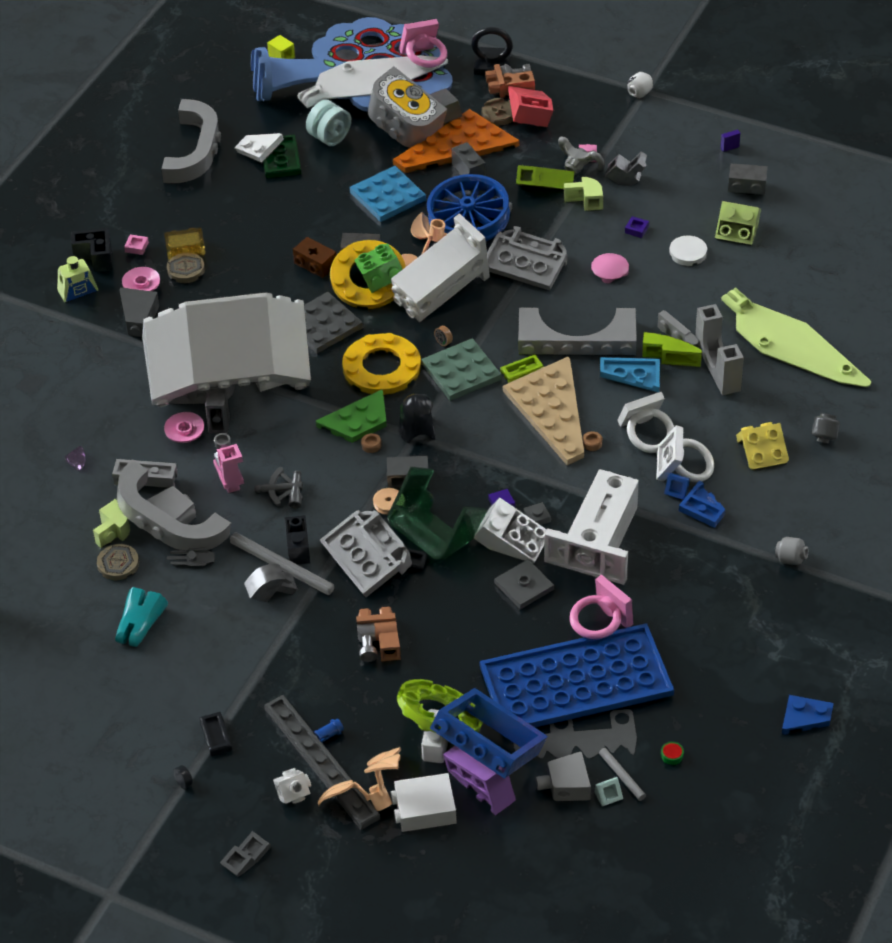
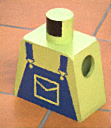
M71 256L67 258V264L58 268L57 289L64 302L98 291V287L84 259L78 260L77 257Z

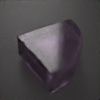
M81 446L65 456L66 462L76 470L80 471L84 467L86 457Z

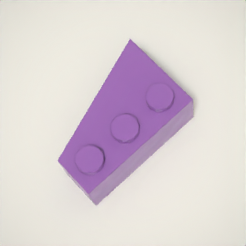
M456 746L443 754L448 771L466 788L471 786L478 793L476 798L479 801L486 800L491 805V812L494 815H497L516 801L509 776L504 779ZM499 766V769L504 772L506 767L502 768Z

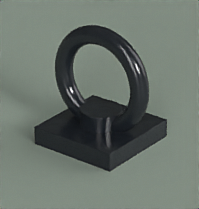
M487 27L477 31L471 41L472 50L475 53L474 74L485 75V71L494 70L495 64L500 66L508 64L510 66L513 41L510 35L496 27ZM495 34L505 40L506 48L479 47L478 42L484 35Z

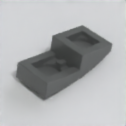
M252 831L239 847L235 845L220 864L239 877L256 864L271 848V845Z

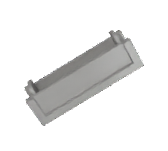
M116 459L112 473L114 485H118L122 469L131 460ZM134 460L149 470L147 484L144 486L175 487V477H178L177 463Z

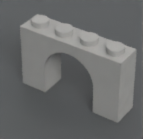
M713 304L697 308L695 336L699 341L697 347L702 350V357L721 395L741 391L744 357L737 344L723 347V317L717 305Z

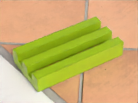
M532 355L500 367V372L504 374V378L510 383L544 366L536 355Z

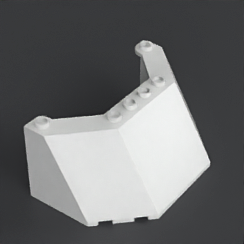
M271 293L197 300L181 303L177 310L169 308L159 312L158 317L155 319L153 317L143 319L142 338L152 405L164 407L169 405L172 399L196 390L206 391L210 387L216 386L222 389L228 388L233 384L246 386L250 382L258 381V383L264 384L271 381L288 384L291 387H295L296 390H302L310 385L311 376L303 300L297 299L295 302H291L290 297L279 295L273 298Z

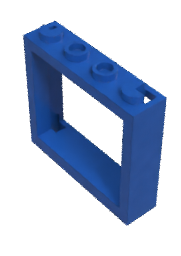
M476 688L441 708L430 727L431 730L504 779L539 755L548 737ZM467 711L521 748L510 754L457 719L456 716ZM499 766L502 768L506 767L505 771L500 770Z

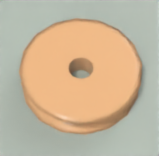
M394 488L381 489L373 497L374 508L381 514H395L403 508V494Z

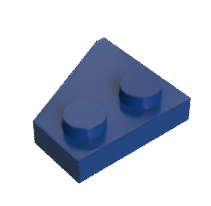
M701 481L697 482L679 505L680 512L714 528L724 517L726 510L721 503L716 501L715 496L711 492L708 493L704 489V484Z
M789 695L782 734H789V730L799 728L805 731L811 730L814 727L829 726L834 703Z

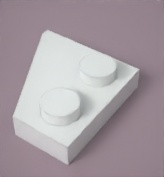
M280 133L246 135L236 145L235 149L237 153L263 162L284 138Z

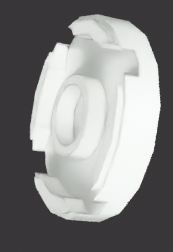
M681 236L671 242L669 253L674 262L680 265L693 266V263L699 264L706 259L707 246L698 237Z

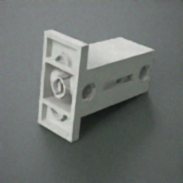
M460 213L454 217L455 227L451 232L391 278L394 301L399 306H403L411 318L415 317L419 322L476 277H480L483 281L490 277L485 237Z
M599 469L568 534L547 528L545 532L544 562L599 577L602 574L609 581L624 585L627 580L628 551L620 549L619 546L637 510L639 480Z

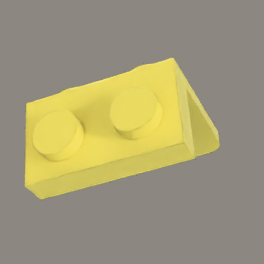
M768 422L756 428H753V426L743 427L736 435L737 442H743L748 466L751 470L785 464L789 461L780 423L773 424Z

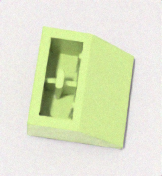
M722 201L715 238L752 245L758 228L761 209Z

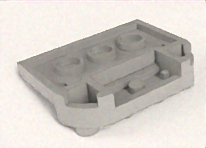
M517 226L503 233L500 231L487 251L489 272L550 291L562 267L567 265V252L561 244V240L555 238L554 241L533 236L521 232V227Z
M358 510L320 539V542L365 597L369 596L397 572H400L402 575L412 564L407 547L375 510L364 512Z

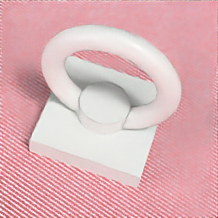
M662 392L625 404L618 418L620 427L627 425V434L632 444L639 450L647 453H657L659 444L648 445L643 443L636 435V423L647 422L654 416L665 424L667 435L674 428L669 416L659 410L665 399Z
M676 425L658 445L656 480L664 482L674 470L680 476L690 478L692 482H703L709 479L714 471V460L710 451L696 440L683 439V427ZM683 447H692L702 454L706 461V469L703 473L693 474L682 467Z

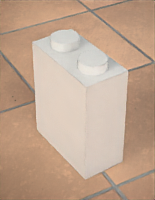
M448 773L394 781L395 790L391 791V799L393 805L397 804L398 809L394 810L396 824H401L402 832L456 824V808Z

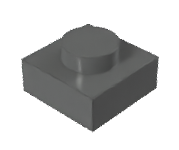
M543 502L524 508V514L539 525L551 522V516Z

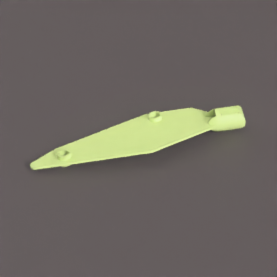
M736 287L721 297L722 301L736 313V331L760 353L838 383L869 387L871 385L869 378L807 323L752 303Z

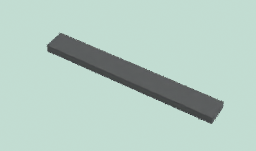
M284 695L264 705L266 712L328 789L338 783L352 780ZM350 788L346 792L334 796L360 830L380 820V814L369 801H366L365 796L357 788Z

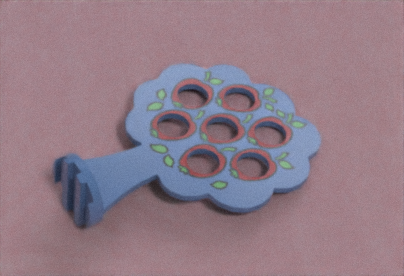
M373 17L361 18L353 23L335 24L328 29L325 37L319 38L313 43L312 55L314 59L269 57L265 47L255 48L251 52V71H254L253 90L257 92L256 99L258 101L271 100L273 91L296 84L316 82L320 73L347 61L406 57L407 55H402L395 51V48L400 46L404 24L391 25L385 20ZM364 36H376L382 39L383 43L377 46H370L364 44L361 38ZM434 45V49L418 51L415 55L439 57L440 50ZM344 49L352 50L358 54V57L353 60H344L339 58L336 52ZM444 66L426 73L427 76L424 79L412 80L428 94L445 88L449 91L453 83L452 75L443 68ZM371 95L338 99H350L354 106L368 112Z

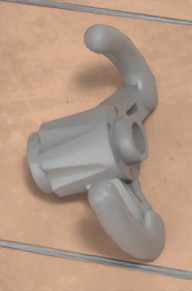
M559 137V147L568 156L564 163V168L567 171H574V175H576L585 164L593 160L598 162L597 168L599 171L605 168V161L598 152H587L580 147L578 149L574 148L566 137Z

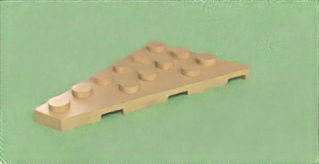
M569 357L503 385V392L566 465L584 458L582 433Z

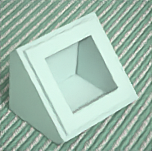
M618 777L596 784L594 793L601 806L623 799Z

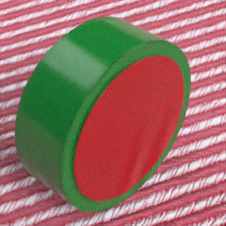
M668 742L662 746L661 758L665 763L676 765L683 760L684 749L679 743Z

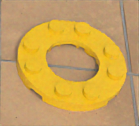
M376 240L358 241L348 245L337 254L331 265L330 279L335 294L344 303L356 308L360 306L374 309L387 305L394 300L392 283L371 293L369 288L358 287L350 279V270L355 264L354 260L360 254L368 253L378 245L387 243ZM389 245L397 256L402 269H404L406 266L401 254Z
M392 333L369 334L351 344L344 353L342 360L343 374L349 384L361 388L362 392L373 394L382 390L383 395L392 394L407 388V384L417 379L421 370V358L415 345L403 337ZM385 350L399 357L401 363L397 370L390 374L375 375L363 367V360L372 352Z

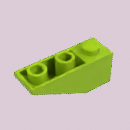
M518 165L517 185L564 189V183L574 182V171Z

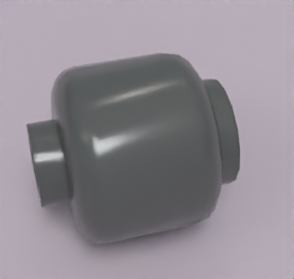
M821 413L820 416L814 418L811 433L817 437L818 442L829 444V440L837 439L840 428V421L836 419L837 416Z

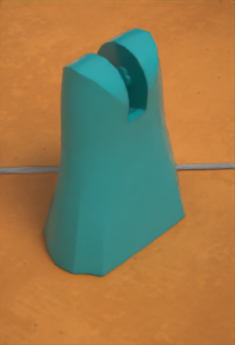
M132 587L127 595L115 641L120 644H126L129 639V645L137 648L151 626L168 606L166 598L162 594L148 591L146 596L145 590Z

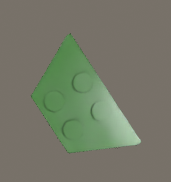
M377 391L316 420V427L319 429L325 427L331 430V434L343 437L352 443L362 439L367 434L387 427L383 391Z

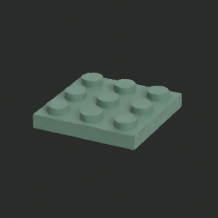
M473 338L421 359V365L449 401L502 380V374Z

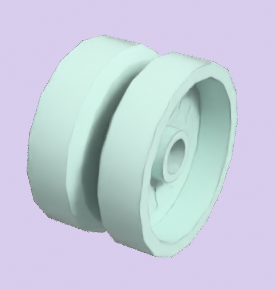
M329 100L318 102L311 109L306 120L307 132L328 146H335L340 143L347 135L351 126L350 113Z

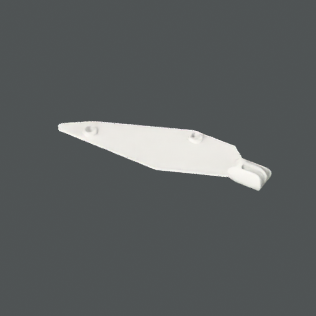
M424 55L417 56L420 59L428 61L439 58ZM408 56L347 61L320 73L316 85L298 93L297 96L307 108L326 99L368 96L372 93L374 82L393 66L413 80L448 64V59L446 58L444 63L432 68L416 65Z

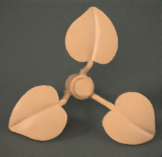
M423 212L414 219L411 225V234L417 239L428 238L422 254L427 251L431 240L438 242L447 235V233H444L446 224L443 220L433 219L429 225L428 217ZM413 254L401 255L406 267L417 259Z
M401 747L380 753L367 762L368 768L364 772L374 771L378 783L369 788V794L357 782L349 780L327 789L319 798L318 805L320 806L324 800L342 794L350 788H357L365 796L366 801H372L377 811L392 805V800L384 786L381 770H398Z

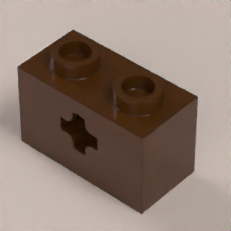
M306 237L293 248L294 263L322 278L330 272L333 260L337 256L336 251L309 237Z

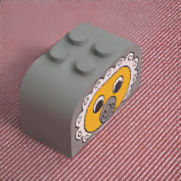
M395 66L374 82L368 105L370 119L393 139L409 148L425 141L428 136L433 135L443 127L447 113L446 107Z

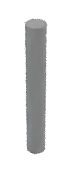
M602 748L599 751L600 756L639 801L643 800L646 794L606 748Z

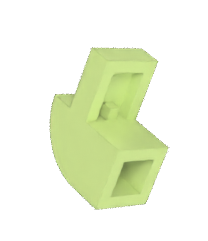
M582 177V182L564 183V201H583L585 211L603 209L602 186L595 179Z
M114 499L99 510L102 524L93 530L95 542L100 548L112 542L116 537L122 541L125 540L130 532L129 519L122 513L117 500Z

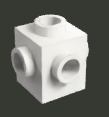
M295 768L284 771L282 773L283 776L273 780L279 799L285 804L291 801L292 803L305 800L306 795L311 794L309 790L311 782L308 775L299 770L296 771Z

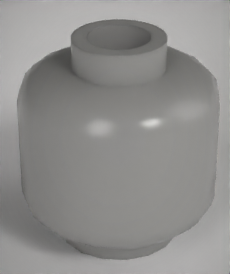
M784 537L781 541L777 542L775 549L776 557L779 558L781 563L797 566L804 559H807L809 552L803 539Z

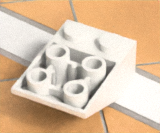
M499 497L489 508L473 538L490 550L525 561L529 559L532 563H535L545 544V532L547 529Z

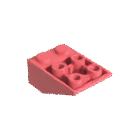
M508 86L513 122L548 127L554 111L552 99L543 91Z

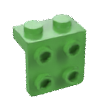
M380 244L374 250L362 253L354 260L371 293L392 283L391 278L403 270L389 244Z

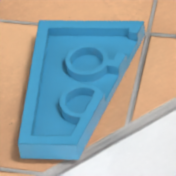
M600 357V377L659 393L660 359Z

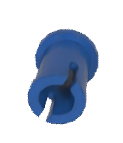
M331 719L329 724L315 730L314 734L323 743L336 734L340 735L344 727L339 719Z

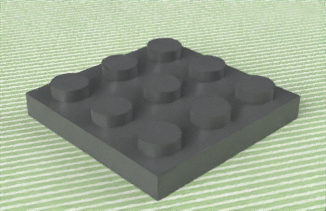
M329 292L304 305L307 344L316 354L363 328V322Z

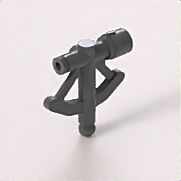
M278 467L272 474L269 484L256 485L254 490L257 493L269 492L271 500L277 507L281 505V501L289 496V506L291 508H300L301 500H303V496L300 493V490H303L301 471H294L292 480L284 473L283 467ZM281 476L288 483H277V480ZM279 491H286L279 497H277L275 493Z

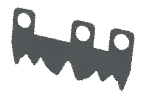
M629 709L611 711V729L574 731L572 719L567 720L568 726L565 729H558L552 723L550 724L551 733L545 734L548 737L537 756L543 758L546 751H549L553 756L561 758L571 755L573 748L577 746L589 759L599 754V751L605 746L610 752L614 753L620 745L628 748L629 752L634 755L637 735L633 712ZM619 713H625L629 716V721L626 724H618L615 721V716ZM514 743L515 751L521 748Z

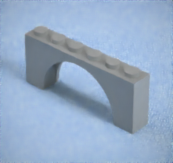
M519 308L518 354L636 355V308H616L614 319L606 328L586 336H569L558 333L543 322L538 308Z

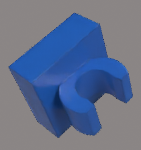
M670 473L664 494L684 500L687 495L690 478Z

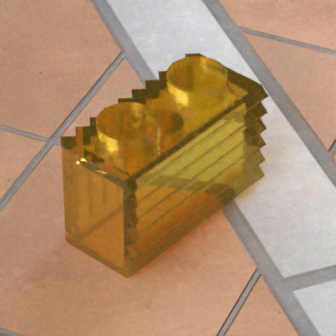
M201 228L174 230L164 233L169 260L181 253L205 255Z

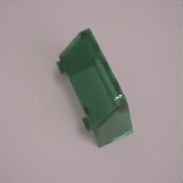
M410 467L388 513V522L433 559L444 560L473 540L487 510L485 508L463 507L452 529L430 512L433 505V496L426 487L434 470Z

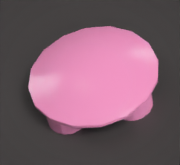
M606 253L599 255L593 260L591 269L595 275L602 278L604 283H611L615 279L628 275L629 263L621 255Z

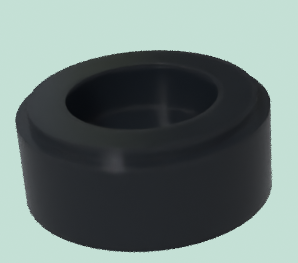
M180 765L173 770L175 779L181 788L185 789L192 785V776L185 766Z

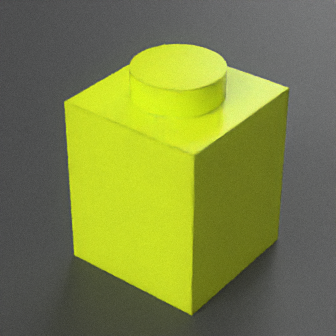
M279 35L267 42L269 57L295 58L294 43Z

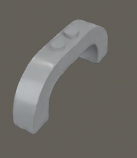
M181 99L178 109L180 124L195 125L202 129L197 147L193 153L185 157L164 158L161 168L163 183L187 182L198 178L210 168L214 154L218 152L217 143L221 141V132H219L217 114L209 105L197 100Z
M133 459L122 469L117 488L118 506L130 521L152 534L154 538L178 550H188L189 548H205L210 550L223 543L229 537L231 522L217 513H214L201 524L188 525L179 522L142 498L138 491L147 484L149 470Z

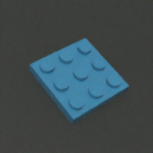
M396 166L350 187V193L380 222L426 201V194Z

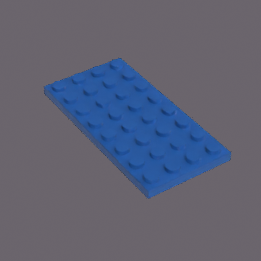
M647 623L616 630L610 636L602 639H588L584 637L480 661V669L491 699L533 727L674 695V688Z

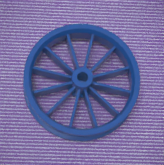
M465 174L449 178L437 185L427 200L429 225L433 219H446L444 221L446 224L444 233L447 234L454 229L451 226L454 225V217L459 213L475 228V220L484 225L476 229L485 237L486 241L496 237L500 231L502 232L510 218L509 198L505 188L498 181L483 175ZM466 190H474L471 196L465 195ZM461 191L463 198H458L454 193ZM479 191H484V192H485L484 194H482L481 196H479V197L477 198V196H478V194H479ZM444 198H447V199H448L449 201H451V202L442 201V200H443ZM486 217L496 218V219H494L493 221H491V220H489V219L486 218Z

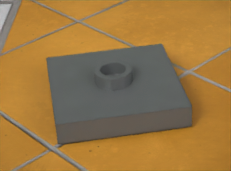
M529 559L494 579V583L519 609L524 608L554 590V584Z

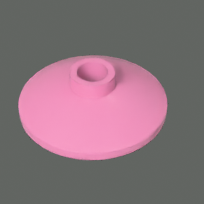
M149 267L133 268L125 273L122 278L123 288L153 291L160 284L158 272Z
M191 412L177 413L171 416L164 425L166 436L178 443L196 440L202 435L205 428L203 419Z

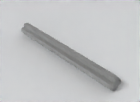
M234 532L230 536L231 544L269 564H279L283 572L292 574L293 577L324 594L330 595L334 591V584L243 535Z

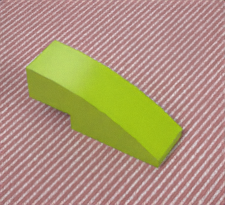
M644 332L642 357L662 358L661 364L701 367V349L670 336Z

